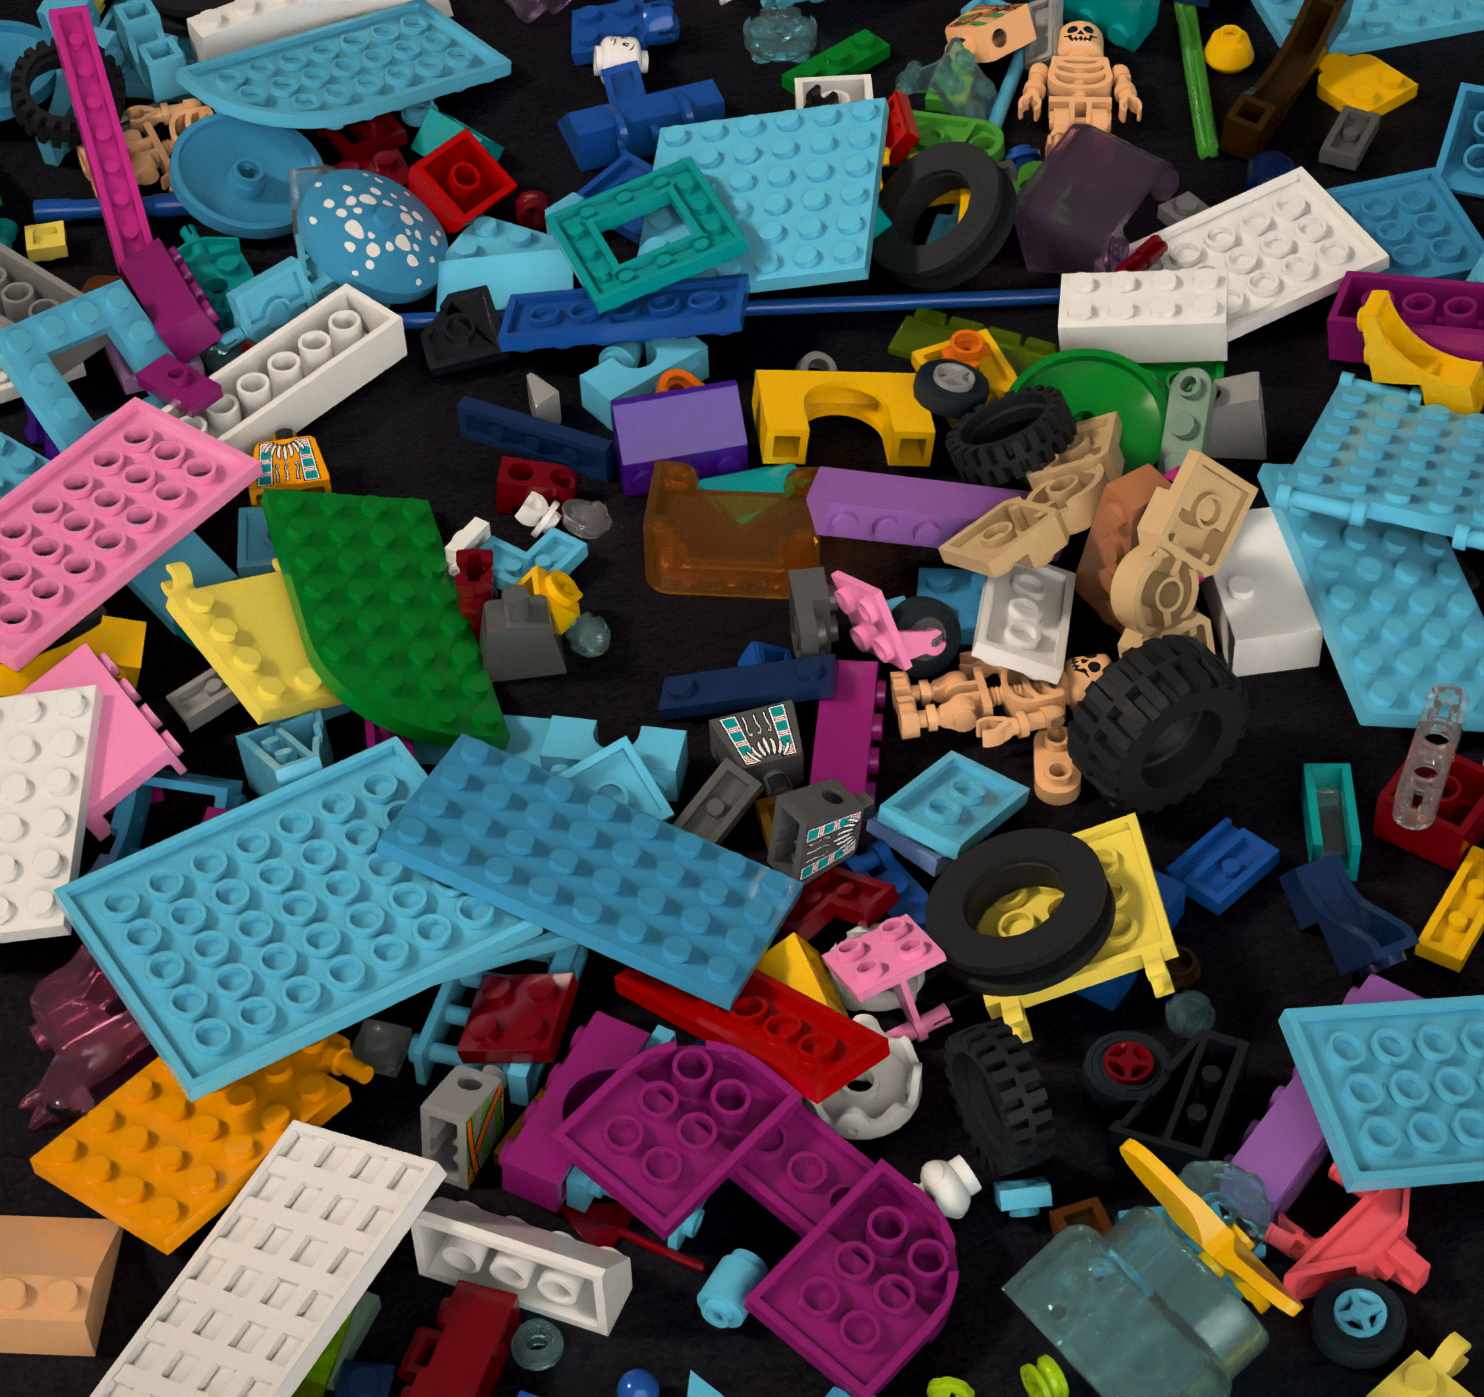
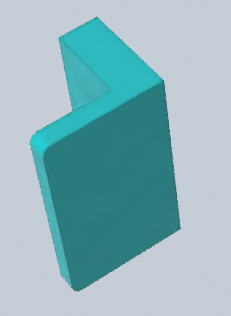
M431 107L411 145L413 151L425 157L467 128L496 161L499 160L504 147L456 118Z

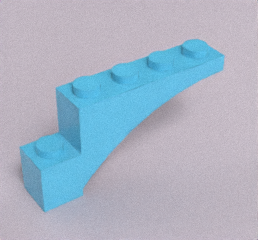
M43 0L36 11L43 33H47L53 38L49 22L50 9L87 5L98 45L105 49V57L111 54L116 59V66H122L124 52L121 49L116 31L99 27L101 18L94 0ZM56 69L55 89L48 112L56 116L74 118L75 113L63 70ZM50 138L45 145L37 141L45 164L58 167L66 153L71 151L68 149V142H62L61 149L52 147V139Z

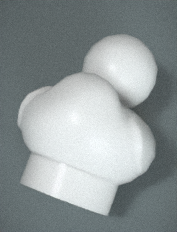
M957 1155L948 1162L943 1160L927 1162L921 1170V1183H913L932 1199L945 1217L960 1219L965 1215L971 1203V1196L982 1189L976 1176L960 1155Z

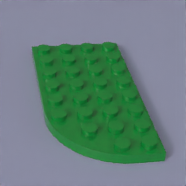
M264 489L261 505L302 643L310 664L324 685L357 714L397 735L426 744L451 748L460 735L464 733L500 750H506L510 734L488 671L483 670L481 651L475 634L471 631L470 621L465 620L460 614L459 596L455 588V576L450 575L448 572L449 567L446 562L445 547L429 501L416 498L378 497L375 495L362 496L333 492H305L292 489Z

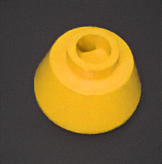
M1224 25L1215 30L1203 50L1205 62L1213 70L1224 74H1234L1243 71L1253 62L1255 55L1248 34L1236 25Z

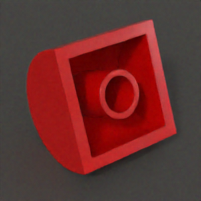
M467 128L413 164L408 173L409 191L426 204L438 219L444 232L447 233L460 231L512 194L518 187L515 181Z

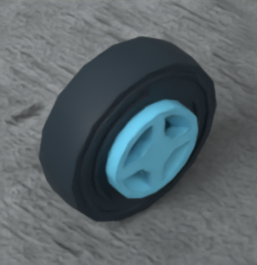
M1363 1276L1340 1278L1328 1283L1315 1298L1310 1315V1325L1314 1342L1322 1354L1333 1362L1352 1369H1373L1389 1362L1400 1351L1407 1330V1319L1404 1305L1393 1290L1380 1281ZM1350 1321L1355 1322L1358 1326L1361 1327V1329L1355 1328L1352 1325H1350Z

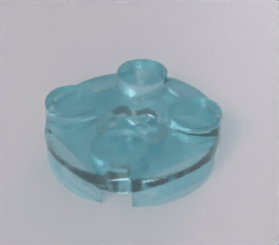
M766 7L759 10V17L751 21L750 16L744 22V45L751 53V59L759 64H765L770 61L803 63L810 58V51L817 44V22L815 18L810 15L809 20L807 17L802 16L801 9L797 7Z
M1194 1161L1188 1163L1178 1178L1191 1191L1201 1197L1208 1206H1211L1212 1203L1223 1205L1224 1209L1228 1210L1230 1216H1224L1222 1219L1227 1227L1232 1222L1236 1224L1234 1220L1240 1217L1261 1239L1258 1244L1253 1242L1255 1247L1251 1251L1254 1252L1261 1245L1271 1219L1270 1203L1264 1192L1265 1184L1257 1174L1247 1172L1243 1168L1228 1162ZM1163 1207L1164 1225L1169 1235L1172 1231L1175 1239L1182 1244L1181 1250L1187 1256L1199 1262L1200 1259L1197 1255L1202 1250L1171 1219Z

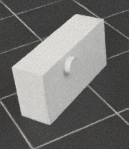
M1271 507L1248 510L1220 570L1204 578V581L1200 583L1227 666L1237 677L1319 666L1323 639L1321 627Z

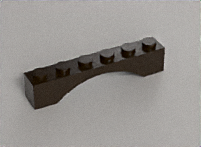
M1304 0L1289 34L1268 69L1253 87L1240 94L1226 115L1220 150L1251 163L1256 162L1350 18L1354 0Z

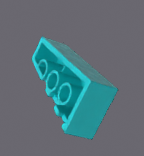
M1063 0V19L1070 22H1090L1099 28L1103 38L1117 46L1135 52L1157 25L1160 0Z

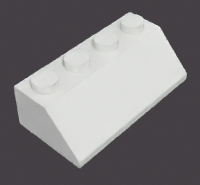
M441 1196L428 1201L411 1226L420 1275L456 1286L460 1279L518 1294L520 1308L605 1336H609L633 1288L630 1257L624 1256L618 1250L607 1246L596 1247L575 1240L569 1234L561 1231L550 1232L528 1225L525 1221L515 1216L503 1217L487 1212L468 1201L456 1202Z

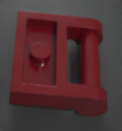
M389 112L375 116L371 120H362L345 125L360 141L356 144H352L340 130L313 129L320 137H326L342 155V161L355 160L408 144L406 130Z

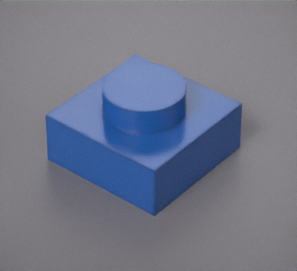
M637 60L601 70L609 103L646 95Z

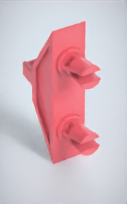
M1334 1162L1329 1169L1328 1178L1344 1187ZM1411 1187L1351 1192L1361 1198V1200L1323 1237L1317 1239L1310 1236L1305 1230L1288 1219V1216L1285 1214H1279L1277 1226L1270 1222L1264 1232L1263 1239L1266 1243L1273 1245L1286 1256L1296 1261L1284 1274L1283 1286L1298 1300L1316 1297L1328 1283L1340 1278L1363 1276L1373 1280L1380 1278L1387 1281L1391 1279L1416 1294L1427 1283L1431 1265L1416 1253L1415 1249L1417 1247L1406 1237Z

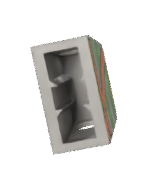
M464 1065L455 1066L420 1106L422 1157L440 1164L447 1174L443 1182L466 1190L470 1188L504 1127L503 1090L507 1086L508 1080L507 1075L496 1066L486 1065L481 1071Z

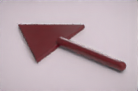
M563 1203L559 1209L587 1244L596 1247L607 1246L613 1248L621 1237L700 1273H704L707 1270V1265L704 1262L626 1229L634 1215L620 1203H591L585 1213L567 1206V1203Z

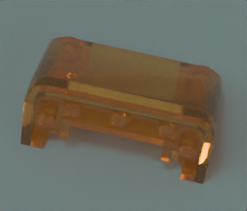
M655 460L643 522L647 583L654 590L665 594L789 599L788 570L822 567L824 536L816 535L806 501L819 467H798L790 471L785 479L784 493L700 490L697 472L691 466L678 461Z

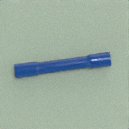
M174 193L141 196L146 216H191L178 201ZM61 198L34 200L33 214L36 223L62 220L70 222L74 219L103 218L98 199L72 200Z

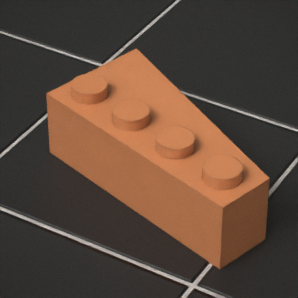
M1150 463L1105 484L1076 571L1074 590L1098 612L1101 620L1106 625H1111L1121 636L1126 627L1115 617L1110 599L1111 584L1115 571L1122 559L1139 545L1137 526L1156 487L1169 490L1172 485Z

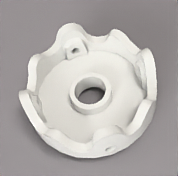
M859 1014L852 1020L888 1038L890 1055L854 1079L857 1081H868L872 1084V1087L863 1092H856L845 1085L819 1104L803 1097L802 1105L843 1138L870 1140L885 1136L899 1129L912 1117L919 1105L922 1094V1063H919L914 1047L908 1037L902 1036L898 1039L890 1037L882 1031L877 1019L872 1015Z

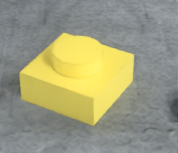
M63 220L24 226L26 251L31 262L52 261L57 258L69 257Z

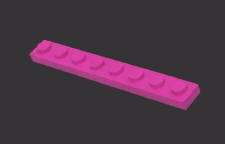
M87 5L50 9L49 22L116 266L119 276L125 275L120 264L151 243L153 238Z

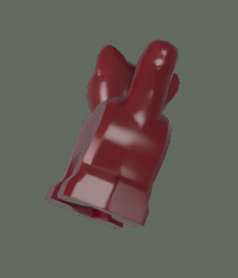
M474 548L457 550L456 563L460 569V574H456L455 588L459 596L460 614L465 620L470 621L471 631L474 632L479 644L483 604L488 600L498 599L497 589L493 586V570H491L493 566V550H475Z

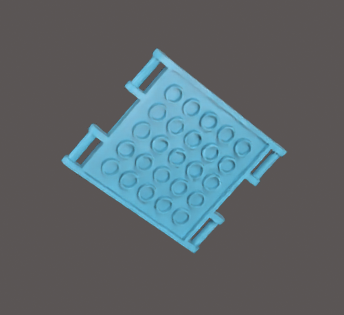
M1343 371L1338 386L1284 482H1280L1274 507L1286 511L1293 507L1349 520V525L1361 528L1364 527L1367 518L1453 537L1451 548L1465 551L1467 547L1484 551V414H1459L1451 412L1448 407L1439 404L1422 406L1423 393L1418 390V387L1412 386L1411 390L1381 383H1373L1357 379L1354 373Z

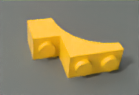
M1372 290L1367 302L1358 311L1357 327L1360 332H1363L1365 341L1364 362L1370 366L1373 383L1419 385L1418 390L1423 393L1422 401H1424L1425 406L1428 404H1439L1448 407L1451 412L1464 415L1480 413L1484 405L1483 362L1454 357L1430 346L1414 334L1400 318L1392 303L1389 290Z

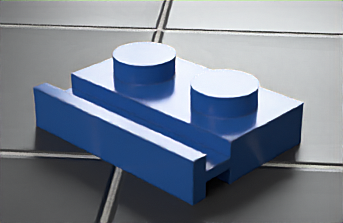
M1225 817L1165 869V875L1186 884L1185 895L1219 916L1279 864L1280 850L1244 827L1240 830L1232 825V820Z

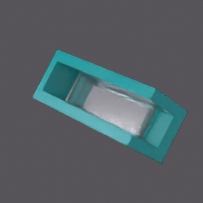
M1303 763L1299 797L1302 803L1309 863L1337 852L1349 879L1357 881L1362 843L1350 763Z

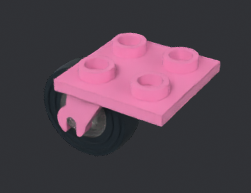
M839 570L831 574L837 589L834 592L835 600L841 610L849 617L853 627L850 629V636L860 651L868 652L878 657L882 662H888L897 670L906 671L908 675L913 677L933 676L944 670L954 659L960 645L961 628L956 614L948 605L932 597L914 596L902 601L890 612L882 590Z

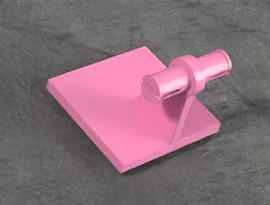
M908 914L887 919L878 928L858 938L844 940L835 949L821 955L824 964L859 1003L887 989L893 988L907 1022L884 1032L888 1036L895 1039L906 1036L910 1041L916 1039L920 1043L929 1038V1032L953 1022L951 1014L944 1003L920 1016L918 1014L907 980L947 959L944 951Z

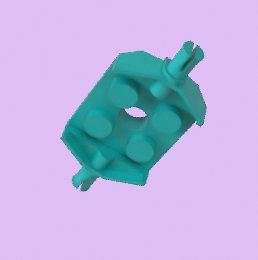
M188 224L189 231L185 225L180 230V236L185 243L177 249L187 262L188 268L198 280L199 286L209 298V303L221 318L215 323L219 330L226 327L227 329L234 328V316L226 293L255 277L241 252L238 237H200L194 225ZM218 290L223 291V292L217 293V294H214V293H213L214 291H218Z

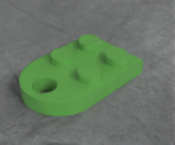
M912 110L920 140L897 167L891 163L890 166L886 167L898 169L908 160L909 154L921 152L932 146L947 142L974 144L986 151L998 163L1002 161L1005 155L1004 135L996 124L987 120Z

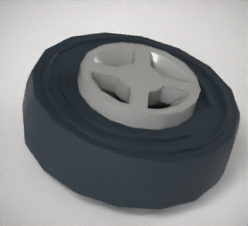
M937 359L930 360L921 365L915 376L913 391L914 397L919 404L930 412L946 418L961 419L966 413H975L973 408L980 404H986L989 396V383L981 371L969 364L957 360Z

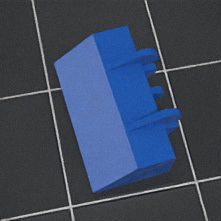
M713 79L570 112L557 121V124L580 171L584 172L609 166L627 151L638 158L655 155L660 128L725 119V100Z

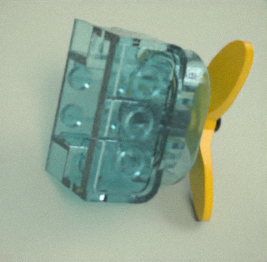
M1129 1138L1119 1147L1125 1162L1144 1186L1162 1204L1171 1219L1202 1252L1196 1255L1155 1213L1143 1205H1137L1103 1237L1088 1225L1077 1224L1068 1226L1057 1234L1001 1289L1101 1397H1230L1232 1380L1267 1348L1270 1343V1336L1256 1316L1221 1278L1226 1276L1261 1314L1271 1307V1303L1292 1317L1298 1314L1304 1306L1251 1251L1255 1247L1253 1242L1258 1244L1261 1239L1240 1217L1234 1220L1236 1224L1232 1222L1227 1227L1202 1198L1191 1191L1153 1153L1136 1140Z

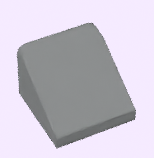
M530 372L526 377L532 416L560 424L562 418L559 391Z

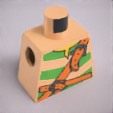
M1028 4L974 6L946 26L945 34L948 44L945 46V55L949 62L955 65L963 61L965 63H988L996 61L1033 42L1037 37Z

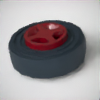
M1116 1031L1100 1037L1088 1050L1083 1064L1085 1089L1092 1100L1105 1110L1120 1115H1127L1136 1105V1098L1145 1089L1150 1090L1164 1075V1068L1171 1062V1057L1160 1042L1147 1034L1135 1031Z

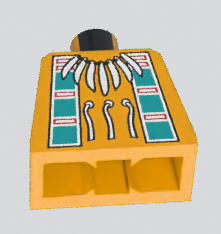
M283 428L273 434V441L259 442L254 446L253 458L261 461L263 475L248 486L252 507L262 506L261 499L264 489H292L295 491L319 493L332 492L329 473L314 437H298L294 430Z

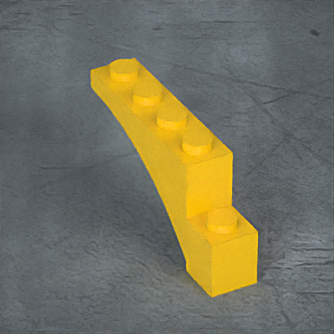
M102 615L99 625L62 646L37 655L18 672L4 664H0V697L19 695L84 643L89 646L97 657L103 652L109 656L121 671V674L115 677L117 682L125 677L133 688L136 689L141 669L147 622Z

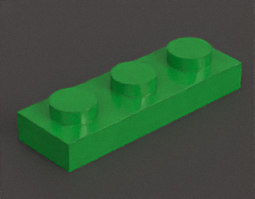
M864 29L782 74V87L795 96L794 78L859 75L889 58L890 44Z

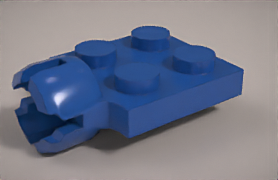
M619 0L615 3L599 6L588 5L581 9L572 10L571 55L574 65L580 66L593 63L594 47L600 46L601 41L608 36L635 37L641 45V50H647L649 45L658 46L678 41L680 25L678 16L674 14V9L672 8V6H675L673 1L657 0L645 4L644 0Z

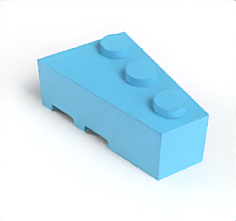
M321 708L235 736L249 787L260 797L334 764V755Z

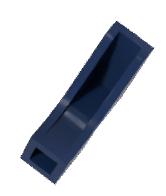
M1337 852L1294 868L1278 877L1300 929L1304 930L1316 924L1318 925L1341 976L1357 970L1362 979L1371 973L1374 974L1407 960L1403 950L1419 944L1417 936L1409 924L1362 897L1349 879Z

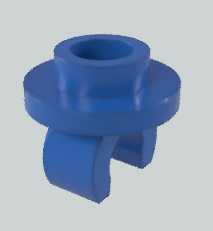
M1022 144L1011 148L1008 151V155L1002 161L1012 159L1019 172V169L1025 163L1039 161L1041 154L1039 149L1030 148L1028 144Z

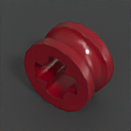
M536 190L522 193L515 203L517 221L520 226L532 230L546 227L545 210L550 207V200L547 195ZM535 207L538 212L531 213L529 208Z

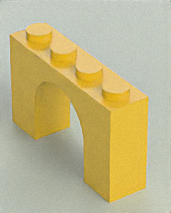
M756 370L752 409L763 464H805L810 432L808 422L822 416L841 415L859 419L871 425L880 434L888 466L930 467L936 431L931 412L922 407L914 397L913 384L917 373Z

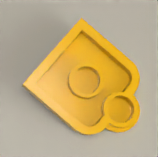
M1329 53L1325 55L1317 67L1320 73L1317 81V96L1339 112L1342 111L1345 105L1383 116L1417 97L1418 84L1377 57L1369 54H1357L1350 57L1343 53Z

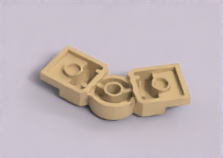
M1114 411L1075 423L1077 435L1074 436L1075 439L1072 444L1066 445L1068 449L1063 454H1055L1056 459L1051 463H1041L1042 468L1034 473L1031 470L1027 471L1026 476L1033 491L1026 500L1019 496L1003 501L938 547L944 563L995 578L1010 572L1014 568V563L1035 569L1051 562L1054 554L1068 545L1070 535L1084 531L1092 526L1105 484L1122 476L1125 459L1120 450L1119 442L1123 424L1118 412Z
M1189 449L1170 489L1156 487L1137 526L1139 545L1122 559L1115 571L1110 591L1111 606L1117 620L1126 627L1117 644L1120 658H1122L1123 652L1131 647L1138 648L1142 646L1145 640L1153 637L1162 639L1163 635L1169 634L1194 637L1201 643H1204L1215 654L1211 620L1193 610L1199 590L1198 576L1206 578L1220 570L1259 489L1202 452Z

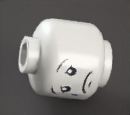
M605 37L601 41L600 46L594 47V76H600L604 84L601 73L602 69L635 60L638 61L641 73H647L648 51L641 50V45L635 37Z

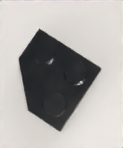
M487 285L449 293L441 303L440 311L431 325L427 324L421 333L420 346L431 378L510 359V351L501 352L498 335L501 324Z

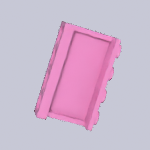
M84 643L19 695L96 684L104 694L86 827L101 842L111 834V824L105 818V813L166 765H172L180 776L187 769L178 759V756L184 750L167 729L160 735L156 730L163 724L146 703L140 708L135 705L142 698L125 677L119 682L115 680V677L121 674V671L109 656L103 652L97 657L89 646Z

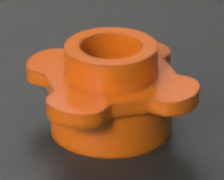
M963 329L951 336L950 346L942 349V358L957 360L977 369L978 362L983 357L990 355L991 346L983 341L982 336L978 332Z

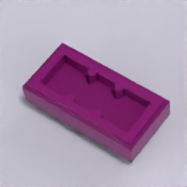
M167 353L135 374L139 387L191 418L224 397L220 384Z

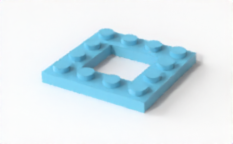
M122 279L0 329V366L60 453L111 414L93 421L50 360L51 357L107 334L134 374L166 353L176 358L161 339L153 323ZM149 392L150 396L142 399L160 410L168 405V403Z

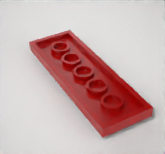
M632 967L614 976L616 992L705 1042L706 1040L717 1041L748 1052L801 1092L803 1097L816 1104H819L890 1055L888 1038L757 969L753 972L730 1011Z

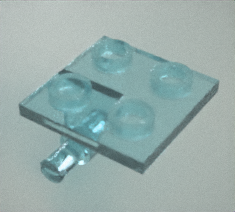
M958 37L950 40L940 60L924 67L917 61H911V63L907 64L906 70L901 72L895 81V91L899 90L908 96L912 93L935 92L952 116L986 120L998 96L993 82L984 75L975 62L972 53L964 47Z

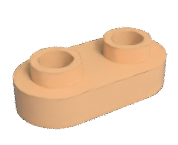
M1065 726L1050 731L1040 729L1036 733L1033 743L1035 793L1043 802L1055 806L1073 802L1077 799L1081 790V772L1073 765L1072 759L1069 757L1067 749L1068 727Z

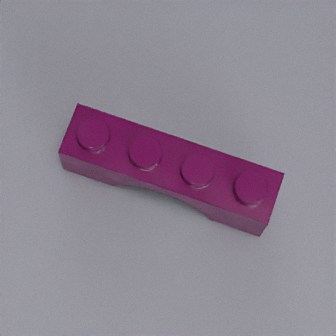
M600 1011L595 1012L587 1027L583 1025L578 1027L571 1040L570 1054L563 1064L557 1062L554 1065L547 1079L545 1094L540 1101L534 1099L530 1103L523 1118V1129L516 1139L509 1138L502 1148L498 1160V1165L502 1167V1189L555 1213L559 1211L567 1197L566 1178L574 1164L550 1145V1134L620 1067L644 1050L650 1040L649 1032Z

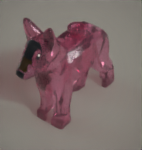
M82 943L69 962L38 982L29 999L36 1023L28 1028L42 1053L51 1048L55 1054L39 1086L27 1094L18 1105L19 1109L36 1107L29 1123V1129L31 1130L38 1129L54 1116L80 1119L86 1116L90 1110L95 1108L93 1097L89 1093L90 1090L97 1083L115 1073L135 1054L151 1044L129 1010L113 1017L104 1011L116 999L118 994L103 971H99V965L84 943Z

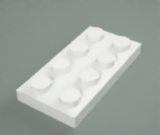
M1014 563V568L1005 575L995 578L985 575L971 656L979 658L992 666H1003L1023 673L1030 679L1036 681L1044 680L1057 685L1064 670L1076 573L1050 564L1034 569Z

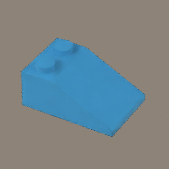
M1461 82L1436 169L1452 193L1483 199L1484 86Z

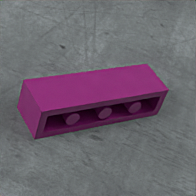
M158 237L120 264L121 269L161 339L179 361L186 364L223 338L215 324L221 318L209 303V298L199 286L198 280L188 268L187 262L175 246L167 249Z
M838 660L839 671L835 697L819 699L809 785L828 779H835L853 795L861 792L867 793L876 806L877 782H870V775H879L880 747H873V741H882L883 714L876 712L877 707L885 708L887 681L878 680V662ZM865 822L861 823V828H865Z

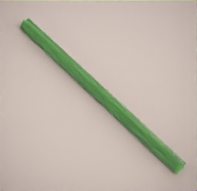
M1174 2L1197 153L1202 160L1208 156L1214 158L1219 155L1217 153L1219 143L1211 104L1209 82L1207 81L1208 76L1196 6Z

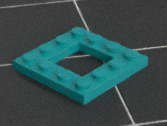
M691 156L544 216L549 231L598 314L617 309L627 302L646 294L655 293L663 287L685 278H691L701 271L729 262L735 257L749 252L746 238ZM671 204L691 235L619 264L601 233L616 229L621 224L643 215L652 214L658 209Z

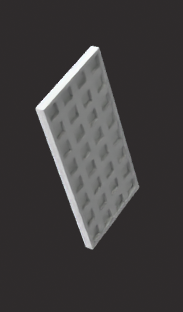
M293 1120L89 1397H291L447 1176L446 1172L436 1161Z

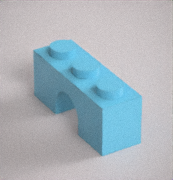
M132 0L114 5L113 10L120 44L154 102L169 101L190 93L176 82L177 68L186 66L185 56L172 35L165 37L160 14L152 1Z
M695 335L687 339H677L675 337L653 339L645 342L647 366L641 368L625 367L612 357L579 375L582 407L613 431L612 400L655 393L660 377L670 369L686 370L700 381L709 377L708 346Z
M552 715L540 753L541 768L558 775L603 749L599 745L597 720ZM641 726L638 739L632 745L666 801L678 802L689 762L687 731Z

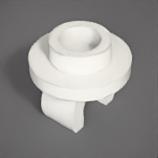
M532 491L516 513L515 518L523 525L534 526L535 528L530 535L537 538L540 532L546 534L552 527H555L562 517L556 511L560 503L554 500L549 507L542 495Z

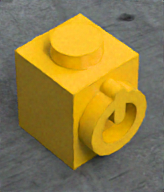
M536 565L516 583L524 586L528 590L529 596L543 594L548 597L561 635L573 628L581 618L578 600L583 597V594L566 573L560 570L549 572Z

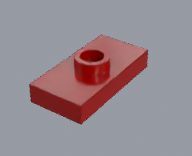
M899 90L895 91L887 100L889 117L885 147L891 150L890 163L896 167L920 140L908 95Z

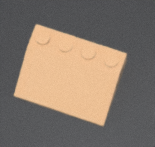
M0 1215V1353L95 1357L124 1228L109 1219Z

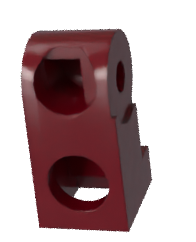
M502 456L497 479L495 512L512 514L514 506L522 507L527 497L534 491L545 498L549 507L554 500L559 502L560 505L556 511L561 515L569 513L573 509L578 476L574 470L564 465Z

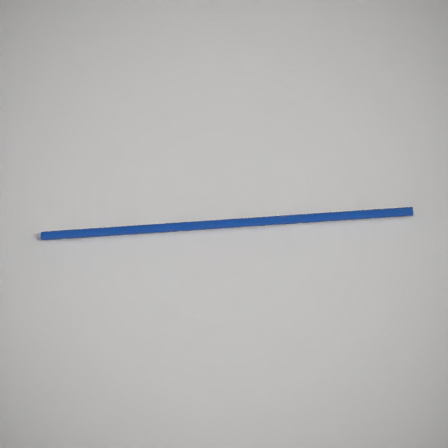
M1061 288L748 300L745 316L1060 304ZM506 309L496 310L501 325ZM439 312L396 314L403 318L404 329H425L427 324L431 325Z

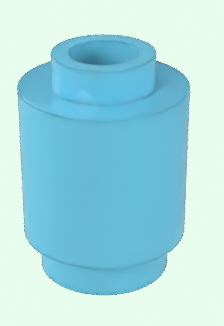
M735 1249L731 1255L722 1257L697 1295V1303L701 1309V1314L708 1323L718 1328H737L742 1325L749 1314V1311L744 1308L745 1297L768 1274V1268L760 1257L745 1249Z

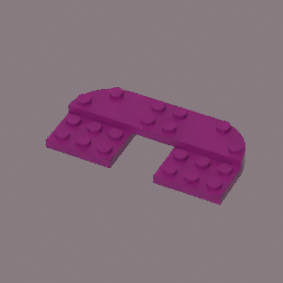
M706 1040L705 1046H677V1041H672L651 1047L631 1058L550 1134L551 1146L664 1241L728 1177L803 1238L745 1297L744 1308L851 1397L877 1396L927 1342L931 1344L936 1339L947 1321L958 1284L959 1271L955 1251V1237L947 1219L938 1206L921 1189L881 1158L875 1164L804 1107L802 1105L803 1094L765 1063L742 1049L711 1040Z

